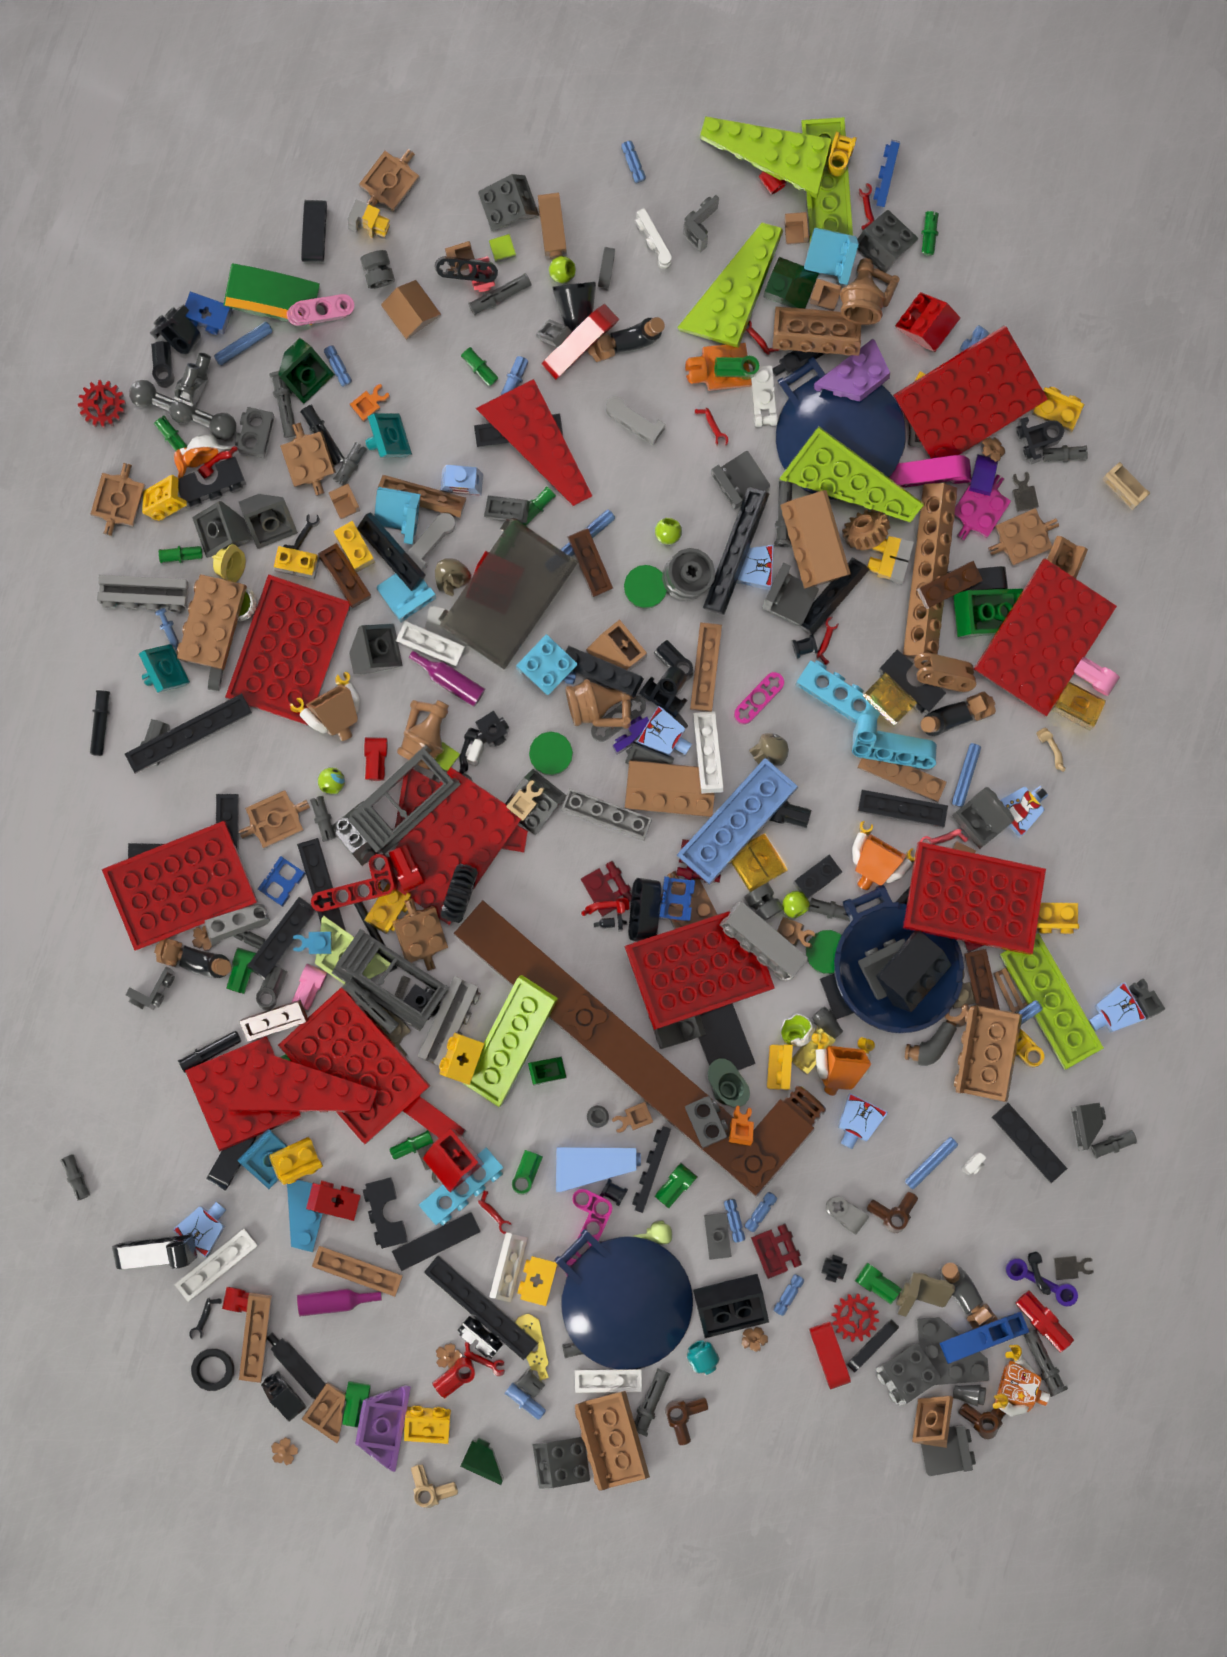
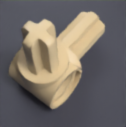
M416 1465L411 1468L416 1486L413 1489L414 1500L417 1505L423 1508H431L434 1505H438L439 1500L458 1494L455 1482L435 1488L434 1485L428 1483L423 1465ZM428 1491L431 1499L428 1503L423 1504L420 1497L422 1493Z

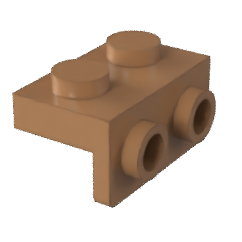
M1057 536L1047 560L1074 578H1077L1088 549L1083 546H1077L1062 536Z

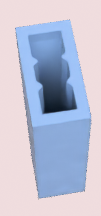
M557 1147L556 1192L567 1191L636 1171V1166H641V1153H636V1148Z

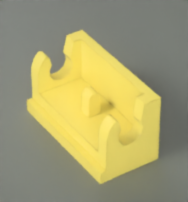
M817 1028L814 1033L819 1035V1041L822 1038L821 1033L826 1034L821 1028ZM828 1034L826 1035L828 1036L829 1041L824 1046L825 1049H827L828 1046H832V1044L836 1041L832 1036H829ZM811 1040L808 1044L802 1046L792 1058V1063L806 1075L816 1065L818 1045Z

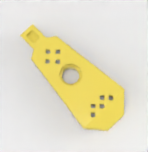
M529 1313L517 1318L516 1323L538 1342V1350L532 1351L526 1359L531 1369L538 1372L540 1380L547 1379L549 1377L546 1367L549 1362L540 1320Z

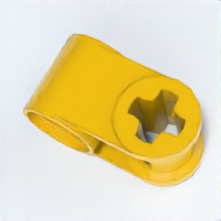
M836 131L827 164L828 172L831 175L838 177L845 173L855 147L856 137L849 138L840 135V132ZM835 160L841 161L843 166L835 167L832 162Z
M1020 1028L1019 1038L1021 1040L1017 1044L1016 1056L1027 1066L1032 1068L1038 1067L1044 1061V1052ZM1031 1051L1037 1052L1040 1056L1039 1062H1030L1028 1053Z

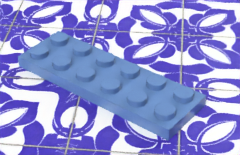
M764 758L681 849L677 857L710 885L798 789V786Z

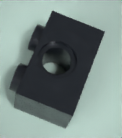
M829 854L797 878L793 884L799 892H802L809 899L841 875L842 870Z

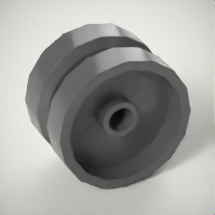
M687 548L680 550L666 563L663 569L662 581L665 589L671 596L678 600L690 601L697 599L711 587L715 578V568L713 561L706 553L699 549Z

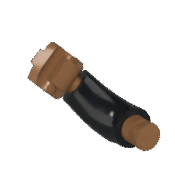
M659 317L646 318L632 327L611 332L610 335L606 332L588 349L589 355H592L596 362H600L615 356V351H630L651 345L660 338L665 324Z
M984 691L968 697L967 702L969 705L962 701L940 707L924 716L921 721V728L929 736H938L956 726L972 721L971 715H974L976 721L985 719L996 712L994 699Z
M167 938L156 944L154 953H156V961L176 967L177 962L180 961V967L208 978H222L231 971L229 959L222 954L204 952L185 945L183 950H181L182 942Z

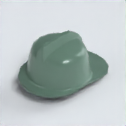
M726 1059L713 1061L708 1069V1080L713 1088L715 1099L719 1103L731 1107L745 1105L749 1100L750 1090L737 1068L731 1061Z

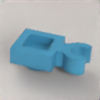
M309 932V938H305L302 935L293 936V939H300L302 941L301 947L293 948L294 951L301 952L305 948H309V954H332L331 932Z

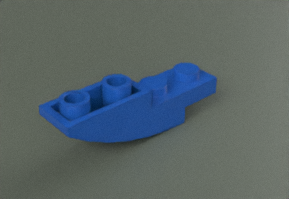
M1018 1312L940 1343V1346L949 1364L1029 1333V1329L1022 1312Z

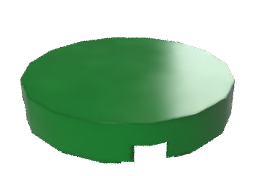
M641 565L632 569L624 582V591L627 599L634 606L642 609L657 606L665 598L667 592L662 581L663 573L650 565Z
M550 731L537 736L533 740L529 751L531 764L534 768L544 775L551 776L565 771L570 765L573 755L571 744L567 738L560 733Z
M822 930L816 933V937L812 936L808 941L812 948L806 947L807 961L815 971L823 974L835 973V952L841 934L832 930Z

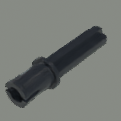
M312 404L308 405L300 413L310 426L309 430L314 433L323 432L333 465L340 464L344 456L324 426L325 421L319 418Z
M96 690L95 709L92 710L94 712L90 747V754L94 756L103 755L107 714H110V711H108L109 691Z
M233 1031L199 1050L195 1049V1052L179 1059L178 1062L185 1073V1070L204 1063L208 1059L241 1042V1038L237 1031Z

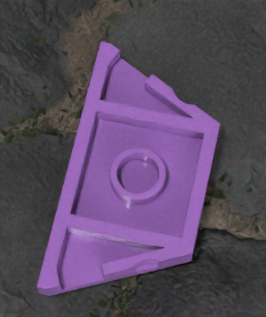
M871 339L860 348L859 356L850 355L815 382L814 389L820 392L821 389L833 391L835 396L848 397L859 402L890 379V371L876 341Z
M407 1385L363 1400L355 1445L393 1472L396 1471L411 1389Z

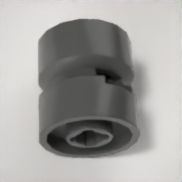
M386 250L370 252L360 258L363 270L367 272L365 277L368 288H381L395 281L392 268L388 267L390 261Z
M769 883L758 887L744 896L749 907L754 908V912L764 921L784 909L779 899L773 898L774 891Z

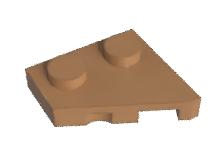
M327 1381L303 1415L302 1420L335 1443H338L346 1394Z

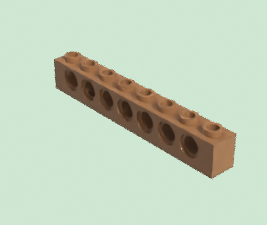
M945 483L923 485L921 502L924 503V506L920 510L903 651L904 656L913 659L921 653L938 655L944 601L925 609L916 589L947 574L957 488Z

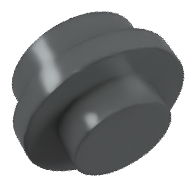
M597 1105L589 1109L587 1120L591 1126L600 1128L608 1122L609 1114L604 1107Z

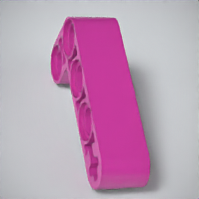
M955 455L898 463L890 479L902 488L943 482H952L954 484L969 483L972 479L970 459L964 455Z
M579 1189L573 1194V1203L577 1208L589 1213L581 1232L584 1229L587 1230V1225L590 1222H596L600 1230L598 1234L592 1236L599 1241L612 1213V1204L609 1200L595 1193ZM582 1192L589 1196L588 1203L583 1206L576 1202V1196ZM600 1202H606L609 1206V1211L605 1215H600L596 1211V1206ZM577 1252V1253L575 1254V1255L578 1256V1257L581 1256V1254H579V1252ZM571 1258L566 1264L568 1266L572 1265L576 1259Z

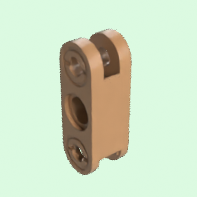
M921 653L914 659L915 667L920 669L917 672V680L921 683L959 692H968L976 687L973 665L970 662L932 653Z

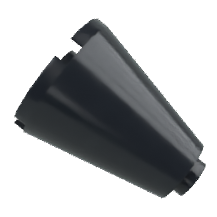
M595 282L552 287L564 324L572 332L593 312L596 290Z

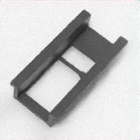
M427 745L419 750L350 814L348 821L376 852L381 851L383 854H386L461 785L456 778H451L430 755L432 750ZM423 760L441 780L443 785L408 816L407 812L402 810L388 792ZM384 795L397 808L400 815L405 817V820L394 830L390 828L372 807Z
M362 929L358 931L332 972L333 975L345 983L350 978H353L364 991L368 990L370 992V996L380 1006L418 1031H421L427 1019L449 988V986L444 985L366 934ZM376 952L392 962L383 976L378 979L377 984L362 975ZM394 964L435 990V993L421 1013L380 986L384 983V979Z

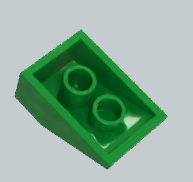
M1023 588L968 590L955 594L954 605L957 637L995 635L1023 592Z

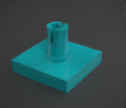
M374 413L368 416L373 436L365 441L369 450L378 449L380 458L407 457L412 455L399 413Z
M168 644L146 649L139 653L147 670L146 673L142 674V680L148 677L144 681L145 685L151 686L153 684L157 693L184 687L190 683L172 645Z

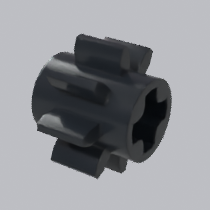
M833 1255L832 1259L826 1257L821 1271L822 1274L826 1275L825 1280L836 1283L837 1278L843 1280L847 1264L842 1263V1257Z

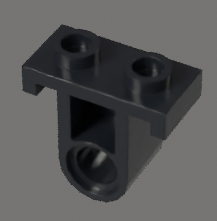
M184 304L177 309L171 308L165 314V317L163 315L159 316L154 321L155 327L150 332L155 339L162 335L176 351L182 354H188L201 338L200 331L186 317L189 309Z
M1028 417L1019 420L1016 432L1018 438L1024 441L1025 447H1023L1025 458L1030 459L1031 464L1040 462L1042 458L1041 453L1036 455V451L1054 446L1060 442L1064 435V427L1060 422L1053 420L1027 428ZM1055 429L1058 436L1055 438L1049 437L1047 430Z
M670 667L657 684L653 682L654 678L650 677L639 694L676 718L687 702V699L683 698L681 700L677 697L686 682V674L681 668Z
M279 1371L267 1376L261 1384L269 1402L274 1408L279 1410L287 1421L290 1422L307 1408Z

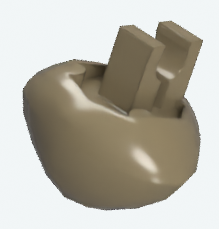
M446 558L439 561L435 569V580L438 590L453 596V589L462 587L471 581L470 571L457 559Z
M764 733L761 735L759 743L749 751L758 764L764 758H769L773 765H783L788 757L789 748L787 741L781 736L773 733Z

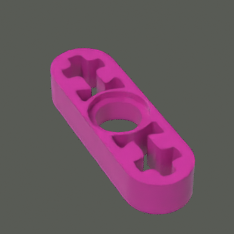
M776 672L768 674L737 706L734 718L739 724H749L782 690L784 686L782 675ZM770 678L773 680L778 678L779 687L773 686L769 690L770 693H773L771 696H769L766 690L760 688L762 685L767 688L770 685ZM758 692L763 693L766 698L765 702L760 705L753 701V695ZM747 701L750 702L752 707L758 709L754 712L752 708L748 713V719L745 717L743 719L739 718V710L745 711L749 707L746 704Z

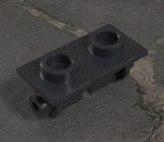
M470 1316L457 1330L460 1333L459 1336L470 1345L475 1340L479 1341L475 1349L486 1358L492 1359L503 1345L498 1337L488 1332L477 1319H473Z

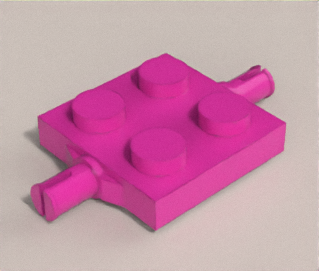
M996 475L990 496L969 491L970 485L955 506L954 517L959 519L964 525L959 534H957L958 538L962 536L961 540L965 541L971 530L980 533L986 538L989 536L1011 502L998 490L1003 480H1005L1003 477L1000 478V475Z

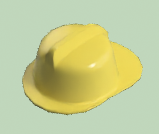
M231 544L227 548L219 550L216 555H213V569L218 576L232 582H237L244 573L246 559L245 554L236 545Z

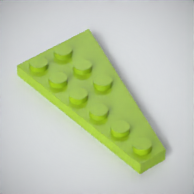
M705 116L700 134L701 140L721 150H727L735 154L736 158L744 159L765 173L779 180H785L793 184V187L799 190L803 189L811 193L812 197L818 198L832 139Z
M761 223L677 327L678 330L739 348L781 239L782 228Z
M819 426L779 478V480L788 481L800 487L818 492L826 490L828 496L849 503H855L868 509L877 510L907 522H911L924 506V503Z

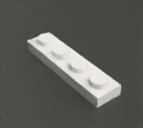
M715 711L693 713L701 794L723 792Z
M243 1229L174 1285L189 1302L258 1247V1245L249 1233Z

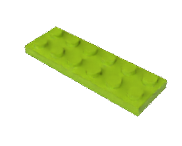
M845 117L801 120L802 134L830 138L833 143L836 131L840 132V135L846 136ZM831 148L818 198L812 197L811 193L806 191L810 242L814 228L853 236L848 165L843 175L838 177L831 175L827 169ZM835 160L832 162L835 167L843 166L841 161Z
M1039 933L1035 936L1033 954L1028 955L1009 950L999 954L1027 1005L1035 1000L1041 1004L1043 1009L1034 1017L1064 1070L1104 1049Z
M520 975L484 1042L470 1085L463 1084L496 1106L500 1107L503 1105L558 998L523 975Z

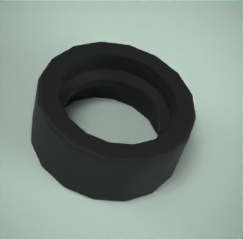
M207 1349L200 1352L194 1358L191 1366V1375L194 1382L201 1389L217 1391L226 1387L231 1382L234 1375V1363L225 1351ZM217 1357L224 1362L226 1373L219 1382L209 1383L201 1377L200 1365L204 1359Z

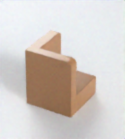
M807 212L785 214L786 244L808 243Z
M470 241L445 248L447 257L475 259ZM455 262V267L450 266V268L455 271L454 273H456V265L458 262ZM468 264L462 265L460 271L469 269Z
M817 278L809 304L834 311L842 286Z
M349 484L328 492L340 519L360 511Z

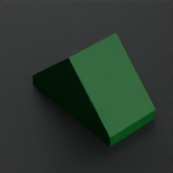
M562 1056L528 1063L533 1086L567 1078Z

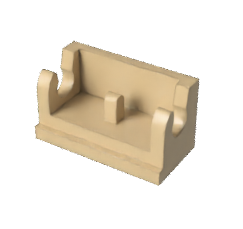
M1121 462L1102 479L1132 510L1150 494Z

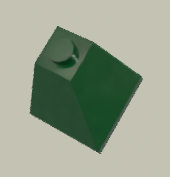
M779 257L764 291V298L791 308L805 309L819 273L805 270L804 266Z
M301 338L284 352L278 373L279 377L303 404L335 375L316 351Z
M478 1438L477 1441L472 1440L460 1467L501 1485L504 1477L494 1450L489 1447L490 1443L481 1438Z

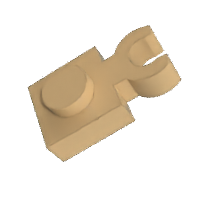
M535 780L527 784L526 793L520 789L506 806L522 820H525L538 804L533 798L544 792L543 787L538 792L532 790V785L536 782Z

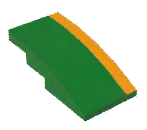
M232 263L223 306L260 317L267 316L286 322L289 321L287 312L292 305L299 301L317 298L320 283L274 271Z

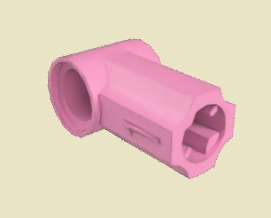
M1082 657L1074 670V674L1092 684L1095 690L1106 696H1109L1120 678L1112 670L1106 667L1102 668L1086 657Z
M307 963L300 977V984L292 1002L301 1000L304 1009L309 1011L318 990L323 986L327 972Z

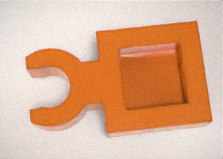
M381 384L374 388L373 394L370 395L365 391L350 403L351 408L363 422L368 419L369 415L380 410L378 402H385L390 397L389 393H386L384 396L378 395V391L383 388Z
M737 1105L733 1113L734 1118L730 1122L729 1142L751 1146L754 1122L748 1120L752 1114V1109L748 1107L746 1114H741L739 1111L740 1106Z

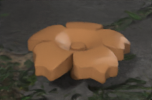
M989 437L982 441L985 445L982 453L985 456L990 455L994 462L1000 461L1001 457L1005 454V448L1001 446L1002 443L999 439Z
M205 926L202 927V930L196 927L193 930V937L196 938L192 941L193 946L199 949L203 946L204 951H209L213 946H211Z
M755 1327L754 1330L749 1328L742 1333L744 1337L742 1338L741 1345L744 1348L750 1346V1350L757 1352L761 1350L760 1345L764 1346L765 1343H768V1336L764 1335L762 1328Z
M449 1343L444 1348L439 1347L436 1350V1356L439 1358L436 1363L438 1367L445 1368L448 1365L450 1369L454 1366L457 1359L462 1358L463 1354L458 1349L455 1350V1344Z
M284 1438L280 1440V1444L274 1442L271 1446L272 1453H276L272 1457L275 1463H282L284 1460L286 1465L292 1464L294 1460L292 1455L298 1454V1448L294 1444L290 1445V1439Z

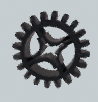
M461 863L456 866L442 907V918L456 923H460L463 920L478 875L476 868Z

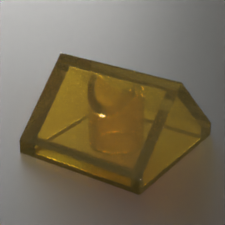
M886 672L863 694V697L893 726L901 721L917 704Z
M1068 682L1052 711L1091 731L1097 723L1106 700Z
M765 833L751 840L731 861V864L749 892L771 882L788 871Z

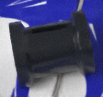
M813 635L798 641L792 640V646L797 659L801 655L812 652L814 654L818 653Z
M608 1179L600 1196H605L616 1202L617 1206H620L628 1189H623L612 1183L611 1179Z

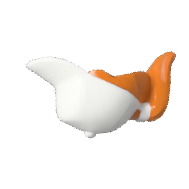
M210 434L194 437L187 447L178 449L174 454L178 478H182L185 475L187 467H198L211 460L217 453L230 451L232 447L219 445L216 438Z

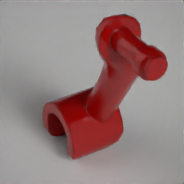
M866 183V187L869 190L868 193H863L859 188V195L863 198L865 215L869 221L861 226L862 230L874 221L869 199L872 186L869 183Z
M749 320V328L745 330L744 334L749 333L766 355H770V352L779 351L780 349L768 348L765 340L752 328V322Z
M708 408L695 409V414H706L707 422L716 436L715 444L718 446V439L724 438L726 440L725 445L727 446L728 437L720 432L711 411Z
M233 446L230 451L217 453L197 471L206 479L214 472L211 467L222 459L232 458V454L238 448Z
M829 617L826 620L825 627L827 630L816 656L825 665H828L830 662L823 654L829 645L833 631L839 625V623L835 627L828 625V622L833 617Z
M619 898L616 901L596 902L587 906L581 912V915L586 916L598 909L617 907V913L623 914L625 910L630 909L629 900L627 898Z
M484 1190L481 1201L478 1200V1203L497 1221L499 1230L506 1234L502 1230V1225L504 1223L512 1224L509 1221H505L490 1204L485 1202L488 1191Z
M465 1342L466 1352H464V1355L467 1358L493 1369V1373L496 1376H502L505 1373V1370H498L496 1368L497 1366L504 1365L503 1360L492 1362L470 1352V1344Z

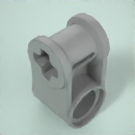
M832 1197L826 1203L827 1212L854 1234L859 1232L869 1218L866 1213L842 1197ZM840 1201L842 1210L834 1212L833 1202L838 1203Z

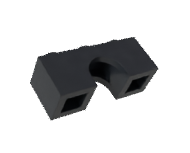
M235 456L215 464L218 476L212 484L204 485L200 483L195 472L178 478V492L180 497L187 501L185 508H196L202 505L204 500L210 499L213 501L221 498L225 492L230 491L234 493L243 489L242 486L246 485V482Z
M897 649L879 669L878 672L881 674L879 677L888 685L892 683L897 688L896 692L903 699L908 697L913 702L912 706L919 713L922 714L924 712L928 714L944 697L946 692L942 688L924 684L919 687L911 685L907 680L906 674L913 663Z
M392 1177L365 1184L366 1189H363L365 1202H370L372 1209L368 1211L371 1224L375 1223L377 1232H374L376 1245H381V1249L408 1242L403 1220L389 1222L383 1215L385 1204L397 1199Z

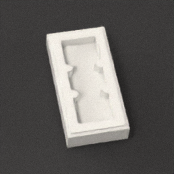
M475 739L473 745L469 744L465 755L468 757V764L475 767L478 765L484 749L482 741Z
M975 1153L965 1163L962 1170L967 1175L976 1174L984 1166L982 1162L986 1157L982 1153Z

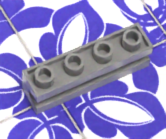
M99 575L98 583L100 588L97 601L103 604L105 608H116V605H125L124 608L138 609V606H146L147 610H159V607H167L168 611L180 612L181 608L187 609L188 581L186 579Z
M570 788L562 806V811L642 841L645 840L652 821L650 817Z
M742 901L735 904L729 911V916L720 923L724 933L738 940L740 946L757 956V960L762 965L770 967L777 978L785 981L792 979L808 957Z
M456 976L453 977L418 1054L419 1058L437 1066L440 1065L442 1058L447 1054L449 1038L453 1037L454 1033L463 1034L459 1032L462 1024L467 1025L472 1014L468 1011L472 1004L476 1005L481 995L478 992V986Z

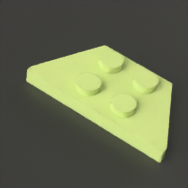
M323 916L320 932H331L332 954H316L315 964L345 984L344 981L333 975L332 972L354 939V936ZM376 953L362 975L371 979L386 971L391 963Z

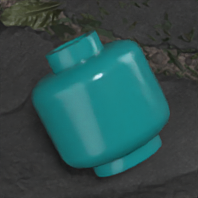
M700 1340L688 1348L687 1360L696 1373L708 1375L716 1370L719 1356L710 1342Z

